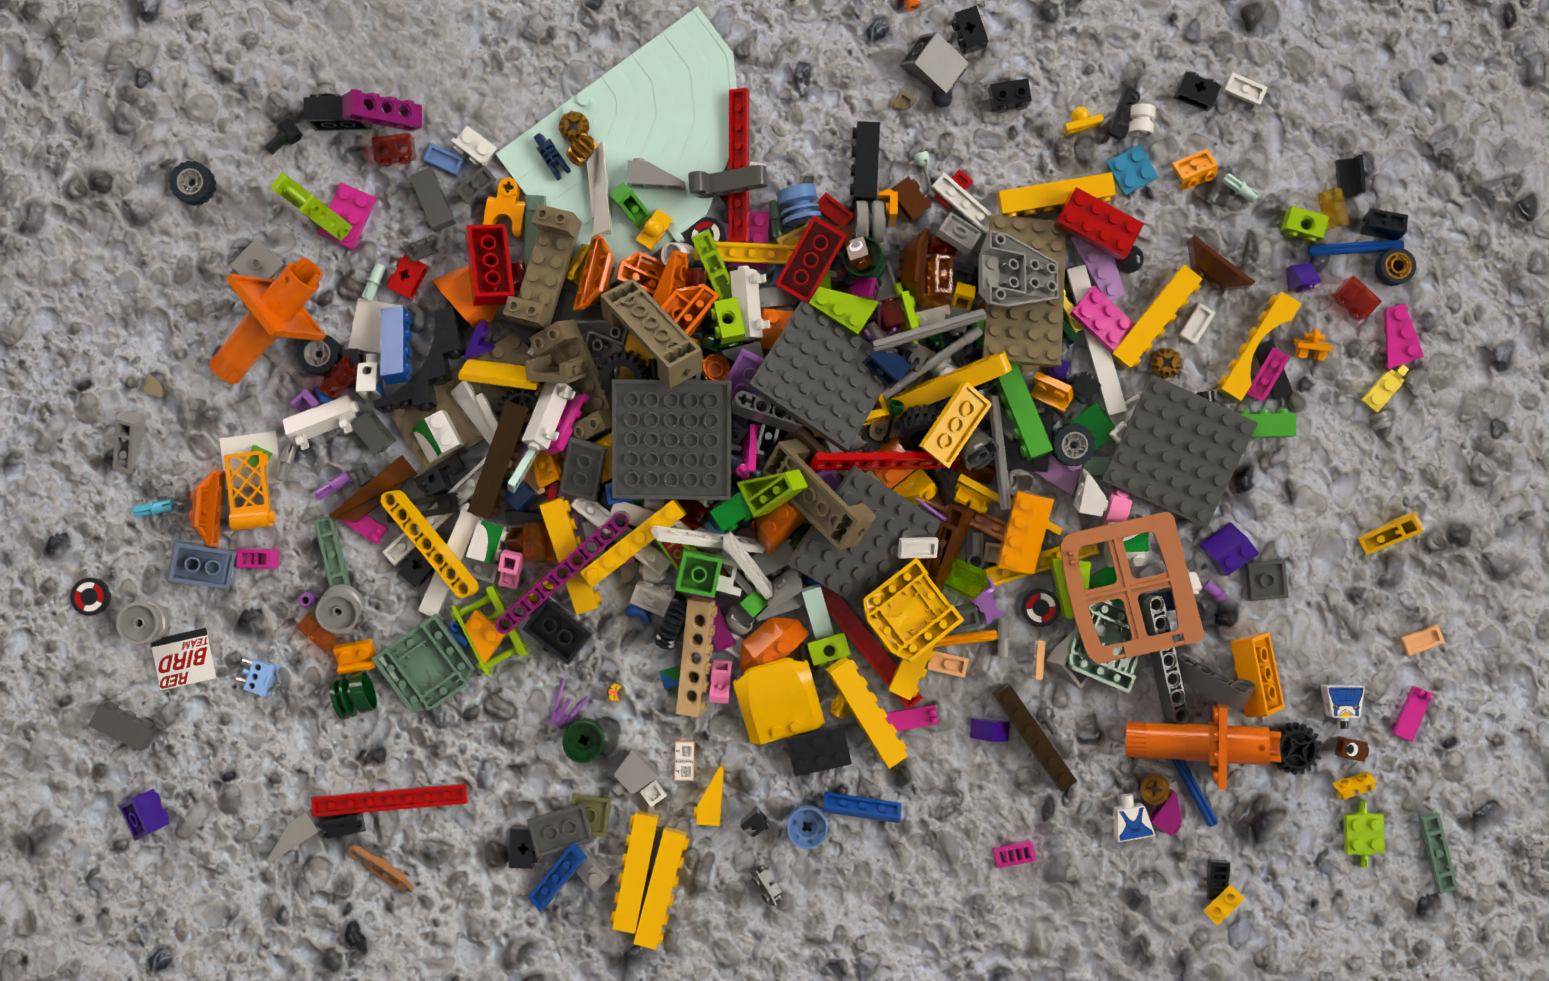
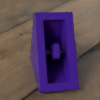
M971 718L970 738L990 742L1008 741L1010 722Z

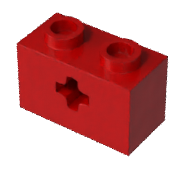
M404 254L396 264L397 269L395 273L391 274L388 278L387 288L412 301L429 267L420 261L413 262ZM406 274V275H409L410 277L407 279V278H404V275Z

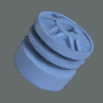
M815 184L793 185L776 193L779 207L787 208L780 213L781 217L784 218L782 220L784 227H800L808 224L813 215L822 218L821 211H817L820 209L819 204L811 203L817 199Z
M812 805L797 807L788 818V836L792 843L803 849H813L821 845L828 832L827 819L824 813ZM803 822H811V829L809 830L806 828L804 830Z

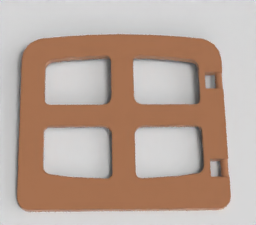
M1162 512L1070 533L1062 539L1060 552L1069 600L1085 652L1092 661L1107 663L1196 643L1203 639L1204 631L1175 519L1171 513ZM1151 532L1154 534L1166 571L1162 574L1136 579L1131 574L1123 538ZM1107 542L1117 580L1112 585L1085 590L1079 566L1078 549L1087 545ZM1170 588L1176 611L1177 629L1172 632L1148 636L1138 596L1144 592ZM1120 599L1124 605L1132 638L1127 642L1103 646L1095 630L1089 606L1095 603ZM1182 633L1183 640L1173 642L1172 635ZM1123 647L1124 654L1113 655L1112 649Z

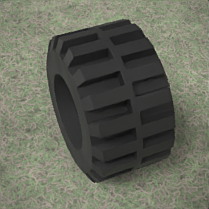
M626 350L616 351L603 362L598 372L600 374L598 382H601L600 388L601 390L605 389L604 394L606 396H612V379H616L614 369L617 367L630 369L635 379H650V374H648L650 368L649 366L646 367L647 361L645 359H640L641 355L639 353L635 355L632 350L626 352Z
M923 404V406L915 405V408L910 407L907 409V412L904 411L899 419V442L904 450L908 449V452H926L919 445L942 411L935 409V406L932 405L928 407L926 404Z

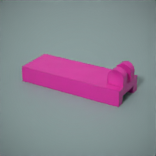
M1273 347L1253 380L1247 394L1264 402L1291 356Z
M754 424L749 425V430L743 438L742 461L735 470L736 475L741 476V479L745 480L749 479L750 472H756L758 426Z
M366 515L357 523L340 520L376 545H379L380 540L389 530L369 515Z
M1412 686L1392 734L1413 742L1433 694Z
M935 704L910 708L909 710L887 712L888 717L885 718L889 724H893L897 731L938 724Z

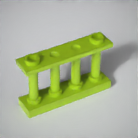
M283 172L270 186L275 192L296 206L299 211L340 241L348 235L353 227Z
M496 585L486 588L487 593L485 597L463 608H460L459 604L451 606L453 610L451 612L452 617L456 622H459L479 661L477 663L478 668L485 675L493 673L491 669L493 665L515 654L521 658L530 653L516 626L504 637L511 638L513 642L512 647L484 663L464 627L467 622L465 615L488 603H493L496 609L494 614L488 616L493 622L508 609ZM500 620L502 621L505 627L510 626V623L507 620Z

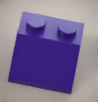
M1231 522L1199 544L1221 576H1229L1259 554L1248 537Z
M154 789L140 794L119 806L135 841L170 824L168 821L169 815L166 810H163L160 804L161 798Z

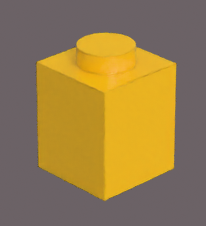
M957 282L950 309L952 306L970 310L976 287Z

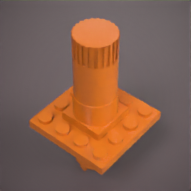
M301 257L297 263H288L275 280L230 274L226 278L227 282L231 285V289L242 299V303L250 311L209 361V367L217 377L228 383H239L270 344L278 337L322 341L326 337V334L303 307L320 287L319 281L323 278L321 269L315 263Z
M1216 701V705H1212L1214 722H1208V724L1126 722V757L1208 762L1209 766H1211L1214 784H1217L1218 789L1227 790V763L1269 765V762H1281V732L1269 731V727L1227 725L1228 708L1225 704Z

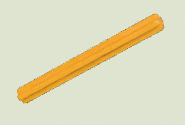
M996 630L945 635L941 638L939 644L935 643L934 647L994 641L998 638ZM883 644L884 651L889 653V650Z

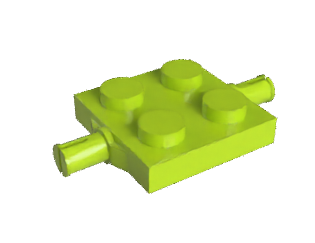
M901 283L894 284L897 298L895 304L903 332L918 328L920 318L918 314H915L913 308L915 307L913 296H910L909 290L903 292Z
M1358 800L1359 812L1343 814L1344 853L1360 855V867L1366 868L1369 867V855L1385 853L1384 814L1367 812V800Z

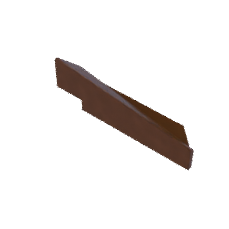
M401 455L329 515L330 518L335 521L359 522L381 505L383 493L401 490L403 488L401 483L416 476L417 472L405 457Z
M952 503L949 505L947 521L940 522L936 534L938 538L937 558H928L925 566L928 572L927 575L941 593L975 514L973 509Z

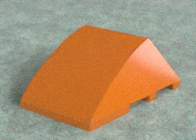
M468 265L432 280L441 293L474 329L481 320L489 322V325L501 306H473Z

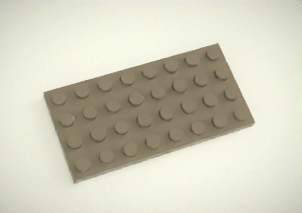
M990 215L989 230L1007 233L1058 262L1059 298L1057 300L1008 308L988 305L985 301L986 319L984 320L982 358L1005 351L1009 363L1060 368L1062 359L1066 232L1054 226L1055 221Z
M514 332L494 344L496 347L492 351L471 359L526 366V361L535 357L527 353L530 349L529 346ZM466 362L451 370V381H447L446 384L440 386L434 385L437 407H433L432 410L427 412H421L412 405L409 409L399 408L390 413L424 472L457 453V450L429 463L412 431L424 418L440 410L446 411L464 444L462 447L468 450L486 440L451 395V391L462 382V380H458V373ZM470 382L476 395L480 393L485 394L498 418L501 417V414L496 413L497 410H503V407H499L498 403H505L501 399L502 396L509 398L507 391L515 394V387ZM540 382L536 390H533L532 395L536 391L541 394L545 382ZM520 397L516 398L512 403L519 405ZM526 397L528 407L534 410L536 403L531 398Z

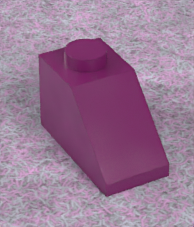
M877 278L855 279L854 284L850 285L849 294L876 301L879 290Z
M1170 789L1171 793L1168 795V800L1158 804L1149 816L1152 824L1172 836L1173 833L1176 834L1179 831L1182 816L1178 795Z

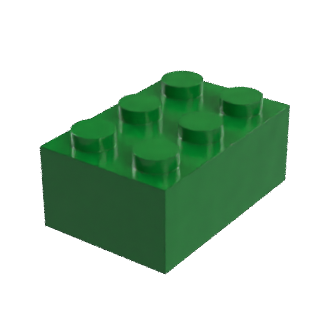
M741 491L731 497V500L725 501L710 511L722 532H732L739 527L738 523L742 520L748 522L754 518Z

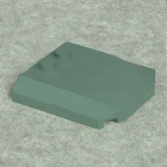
M1111 601L1095 603L1089 606L1095 630L1103 646L1131 640L1132 637L1123 606ZM1076 625L1068 644L1069 669L1130 694L1136 679V675H1133L1140 655L1107 663L1094 662L1085 652ZM1123 647L1112 649L1114 656L1124 654Z
M436 613L371 658L411 713L433 710L465 688L476 668Z

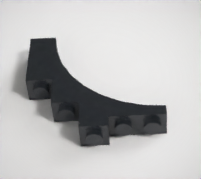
M453 306L434 310V340L425 362L410 382H407L388 396L373 401L374 408L379 412L389 414L395 409H409L412 405L421 412H427L432 410L433 407L438 406L434 385L440 386L446 384L447 381H451L452 377L448 359H458L466 353L459 312Z

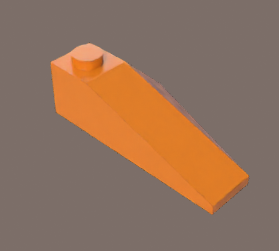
M672 250L652 297L660 307L676 289L686 287V279L688 278L687 253Z

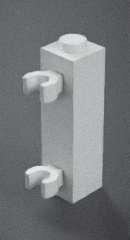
M739 266L738 270L730 272L732 298L737 297L746 333L743 341L751 342L763 339L762 329L770 328V320L763 321L761 319L758 285L767 282L766 274L760 275L757 273V270L749 269V266Z
M545 382L521 440L528 445L529 449L533 451L548 449L551 440H557L559 432H555L567 400H572L576 393L571 391L572 388L569 385Z
M346 395L283 419L285 434L294 444L300 445L301 450L309 448L307 439L340 427L344 429L345 434L352 432L351 422L358 419V404Z

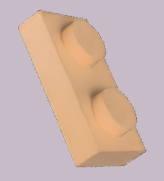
M935 651L934 657L931 662L928 661L926 669L965 678L969 659Z

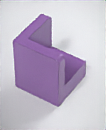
M309 389L303 390L289 403L291 407L296 408L300 413L322 405L314 392Z

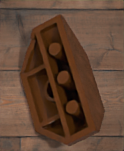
M928 228L924 229L904 246L903 251L899 252L898 262H902L901 270L898 269L897 281H900L903 292L909 290L910 296L914 298L915 306L919 308L922 305L929 239Z
M1193 235L1187 241L1191 269L1201 278L1210 282L1209 285L1213 289L1220 291L1243 289L1252 286L1256 282L1196 235Z

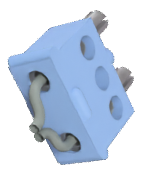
M246 658L242 659L241 664L250 667V670H243L242 674L247 676V679L237 676L235 683L244 685V690L264 698L269 697L271 692L275 691L277 687H281L282 682L279 679L280 675L278 673L279 664H272L260 659L253 661Z

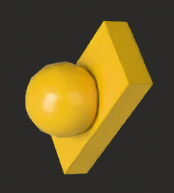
M1083 106L1074 108L1071 113V120L1073 122L1064 125L1062 128L1063 135L1066 136L1100 126L1104 121L1103 114L1090 117V112L1087 108Z
M657 208L652 217L645 222L644 228L636 238V241L650 251H653L674 221L673 218Z

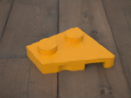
M478 609L473 612L464 625L481 660L484 663L488 662L506 634L497 632L495 622Z

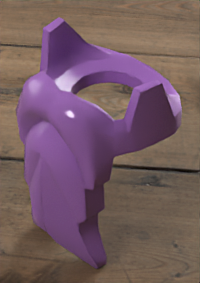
M986 576L988 584L979 582L969 589V593L966 589L964 591L971 603L977 605L979 611L984 614L985 621L989 625L994 617H1002L1004 614L996 607V601L992 597L996 586L990 577Z

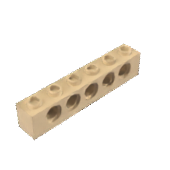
M692 597L687 600L676 714L698 718L707 710L705 698L709 691L707 679L711 672L709 660L713 653L711 641L715 634L713 621L717 615L716 600ZM699 615L704 617V624L699 621ZM697 634L702 636V643L697 640ZM695 653L700 655L701 661L695 659ZM693 672L698 674L699 680L694 679ZM691 691L696 693L697 699L691 696Z

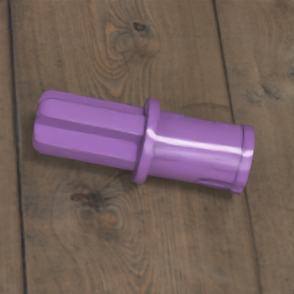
M345 471L336 478L329 479V483L314 491V495L318 500H321L334 491L337 493L343 486L352 482V479Z

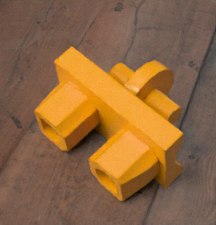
M1313 328L1311 333L1304 334V338L1310 340L1293 338L1292 342L1296 346L1295 356L1298 358H1307L1309 349H1313V358L1325 361L1328 351L1332 352L1333 346L1329 345L1328 342L1318 341H1324L1325 335L1320 334L1318 328Z

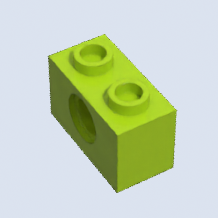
M1291 206L1285 212L1280 232L1286 233L1287 237L1304 238L1305 242L1315 243L1323 239L1329 216ZM1301 222L1307 225V230L1301 227Z
M737 297L714 301L713 309H710L712 320H716L715 335L717 339L720 338L721 345L743 341L746 333ZM730 319L732 323L725 324L722 320Z
M844 632L807 642L813 665H818V668L829 665V661L835 659L838 661L843 657L847 658V656L851 655ZM827 645H832L835 648V652L830 656L824 654V648Z

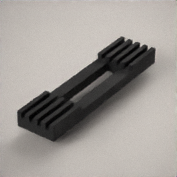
M456 492L410 500L414 505L437 502L438 509L420 512L423 517L460 512L458 510L459 505L457 504L459 501H457L458 497L456 496L458 493ZM386 511L387 522L396 523L395 520L391 517V515Z

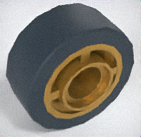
M1393 248L1381 254L1375 264V273L1378 279L1389 286H1398L1409 281L1416 271L1414 256L1408 250L1402 248ZM1393 263L1398 266V271L1393 268Z

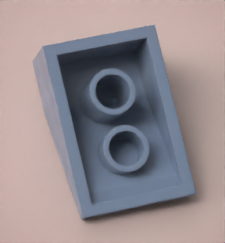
M174 540L167 579L174 582L229 589L236 551Z

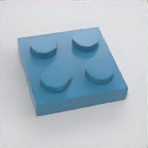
M1141 144L1106 163L1110 173H1113V178L1124 197L1159 177Z

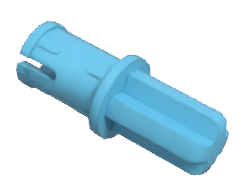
M172 499L161 502L151 501L150 504L134 506L132 511L134 517L157 516L159 513L174 511V507H171L174 506Z

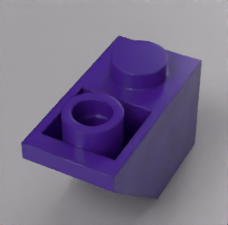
M1311 263L1291 265L1286 268L1288 291H1295L1296 294L1305 293L1321 283L1320 277Z

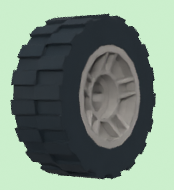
M196 161L182 162L170 174L169 182L173 195L186 204L196 206L207 203L213 197L214 191H216L214 174L207 167Z
M326 335L322 341L303 339L299 342L296 357H298V363L306 372L316 376H325L332 374L340 366L343 357L342 349L334 338ZM322 352V356L320 358L316 356V354Z
M1066 424L1063 427H1059L1052 435L1053 438L1050 442L1053 448L1052 455L1063 465H1084L1095 453V437L1085 426ZM1072 441L1077 444L1074 448L1070 447Z

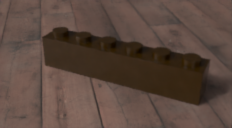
M506 400L467 512L489 520H493L494 517L498 516L500 512V506L498 505L501 498L503 499L507 492L505 485L507 480H510L513 475V469L511 468L514 461L516 462L519 458L520 451L518 449L520 443H523L521 440L532 416V409Z
M1006 683L991 693L1056 788L1063 792L1077 782L1076 778L1012 686Z

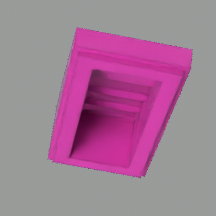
M237 549L236 568H278L279 551L278 549ZM245 553H247V564H245Z
M1030 839L992 849L997 868L1036 861ZM1023 848H1027L1028 856H1025ZM1015 849H1019L1020 858H1017ZM1009 850H1011V853H1012V857H1013L1012 860H1009V856H1008V852H1007V851H1009ZM999 852H1003V853H1004V857H1005V861H1004V862L1001 861V857H1000V853H999Z

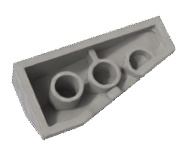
M1072 632L1054 648L1045 661L1057 675L1076 688L1082 689L1090 677L1069 669L1068 644L1073 634Z

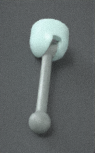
M924 151L915 154L913 157L915 163L923 167L930 191L929 197L934 198L936 192L931 188L932 184L926 167L930 161L929 153Z

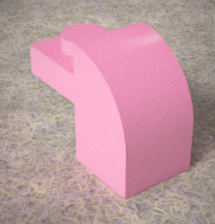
M1112 486L1108 507L1103 513L1101 526L1127 520L1132 505V500H1130L1131 493Z
M506 549L501 552L498 571H500L499 586L518 589L521 572L524 568V553Z
M713 660L709 702L728 704L732 661Z

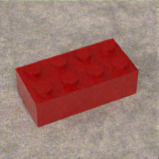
M1075 187L1068 196L1054 226L1122 261L1127 258L1145 223Z
M813 215L775 285L809 303L848 234Z
M506 224L467 225L465 241L473 306L506 305L508 296H515Z

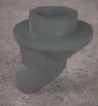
M1049 707L1039 709L1036 714V719L1039 723H1045L1051 735L1058 732L1052 721L1055 718L1054 710Z

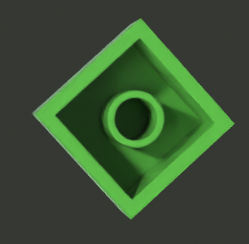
M683 548L675 590L715 598L723 560L722 556Z

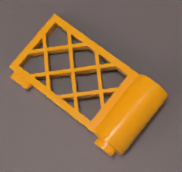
M261 450L224 455L230 505L229 524L232 531L272 527L274 522H276V513L270 508L266 466L269 465L268 454H264V451ZM259 455V464L254 468L248 461L252 456ZM230 458H238L242 462L237 470L231 467ZM245 465L253 470L247 479L239 473ZM256 473L261 477L262 481L258 487L250 482ZM236 476L245 481L239 489L233 486V480ZM247 484L255 489L249 498L241 492ZM258 492L264 498V504L257 505L252 501ZM238 495H241L247 501L242 507L236 508L235 499Z

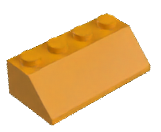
M1020 490L1015 491L996 563L998 567L1016 572L1035 573L1054 499Z
M1270 632L1230 641V650L1234 657V669L1238 679H1246L1256 686L1248 705L1243 707L1245 716H1269L1284 709L1285 705Z

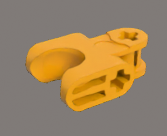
M504 178L500 181L497 198L488 196L483 225H496L499 219L508 217L512 220L513 235L516 238H521L525 228V202L519 201L521 189L514 179ZM512 186L513 190L511 189L508 193L506 188L509 189Z

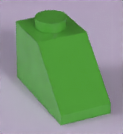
M624 182L608 194L638 229L652 217L633 190Z
M756 589L740 603L752 618L768 604L764 596L759 594Z

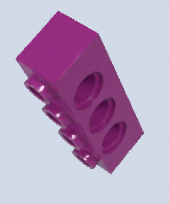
M351 89L350 92L342 95L343 119L411 132L422 128V105L415 104L412 100L400 101L392 96L385 98L381 97L378 93H362L359 89Z

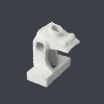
M722 549L721 553L717 552V555L722 556V564L734 567L731 578L719 574L716 590L740 596L742 588L733 586L736 571L737 569L741 570V567L738 568L734 563L733 557Z

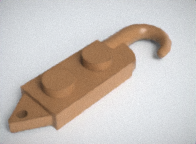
M352 845L348 848V854L353 860H358L353 853L355 852L364 858V864L368 871L399 891L401 889L412 893L415 889L406 879L408 876L402 870L388 864L384 858L374 856L357 845Z

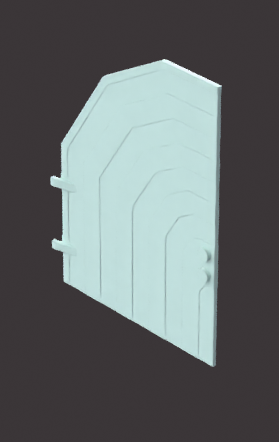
M697 6L496 153L526 195L546 196V206L573 212L580 219L582 225L572 258H574L582 243L590 245L591 237H593L594 219L591 214L587 161L581 166H577L566 156V151L573 142L564 139L559 131V120H561L564 114L570 111L582 113L589 122L588 135L594 138L598 144L597 148L600 142H604L609 193L622 182L627 185L628 160L633 161L634 158H642L685 182L686 190L631 188L651 215L658 208L674 220L653 251H650L636 241L645 223L638 229L610 197L613 234L602 235L615 259V272L610 278V286L617 282L615 278L621 260L638 251L652 256L673 240L676 243H685V239L681 234L701 218L707 216L714 197L698 198L690 194L688 173L693 171H704L708 174L725 171L728 163L729 89H737L733 52ZM569 121L571 126L569 130L574 129L578 133V122L573 123ZM538 133L543 134L546 140L551 139L571 170L567 174L560 164L557 165L556 169L562 177L559 181H557L536 149L539 145L535 141L534 136Z

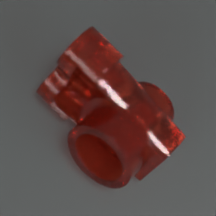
M930 237L927 254H940L943 260H951L956 257L957 249L954 246L942 241L939 237Z
M524 261L511 264L512 271L514 272V275H512L513 286L517 292H520L526 273Z

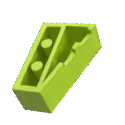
M823 287L818 288L809 302L813 308L827 315L832 321L843 326L855 336L860 334L879 303L878 301Z
M799 469L737 482L753 517L771 513L808 487Z
M1048 557L1061 615L1067 619H1074L1066 587L1062 559ZM1079 559L1083 587L1085 590H1089L1091 562Z

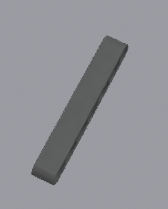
M1149 594L1141 596L1139 606L1147 635L1154 636L1171 632L1163 598ZM1175 647L1151 652L1150 657L1163 716L1167 721L1185 724L1189 720V710Z

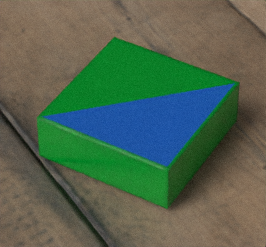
M679 666L659 671L665 690L679 686Z

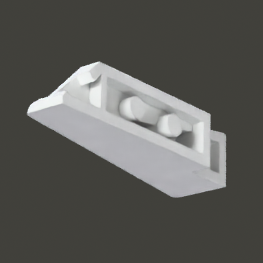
M600 142L599 147L587 160L591 214L594 219L593 236L613 234L610 196L608 195L610 193L604 142Z
M462 381L451 391V395L489 445H491L499 423L498 417L486 395L483 393L476 395L469 381Z

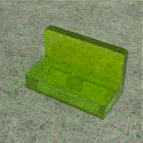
M958 558L951 562L953 574L944 582L945 586L972 599H976L989 586L986 571Z

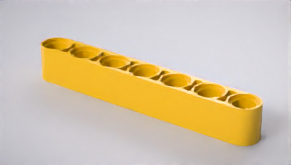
M1000 351L906 389L888 400L886 398L884 400L887 408L889 401L892 399L903 402L904 408L902 413L904 411L907 412L908 408H915V405H930L952 396L962 381H966L974 387L1010 372L1012 367L1005 351Z
M401 490L383 493L381 496L382 506L454 594L459 598L474 595L479 588L477 581L405 493Z

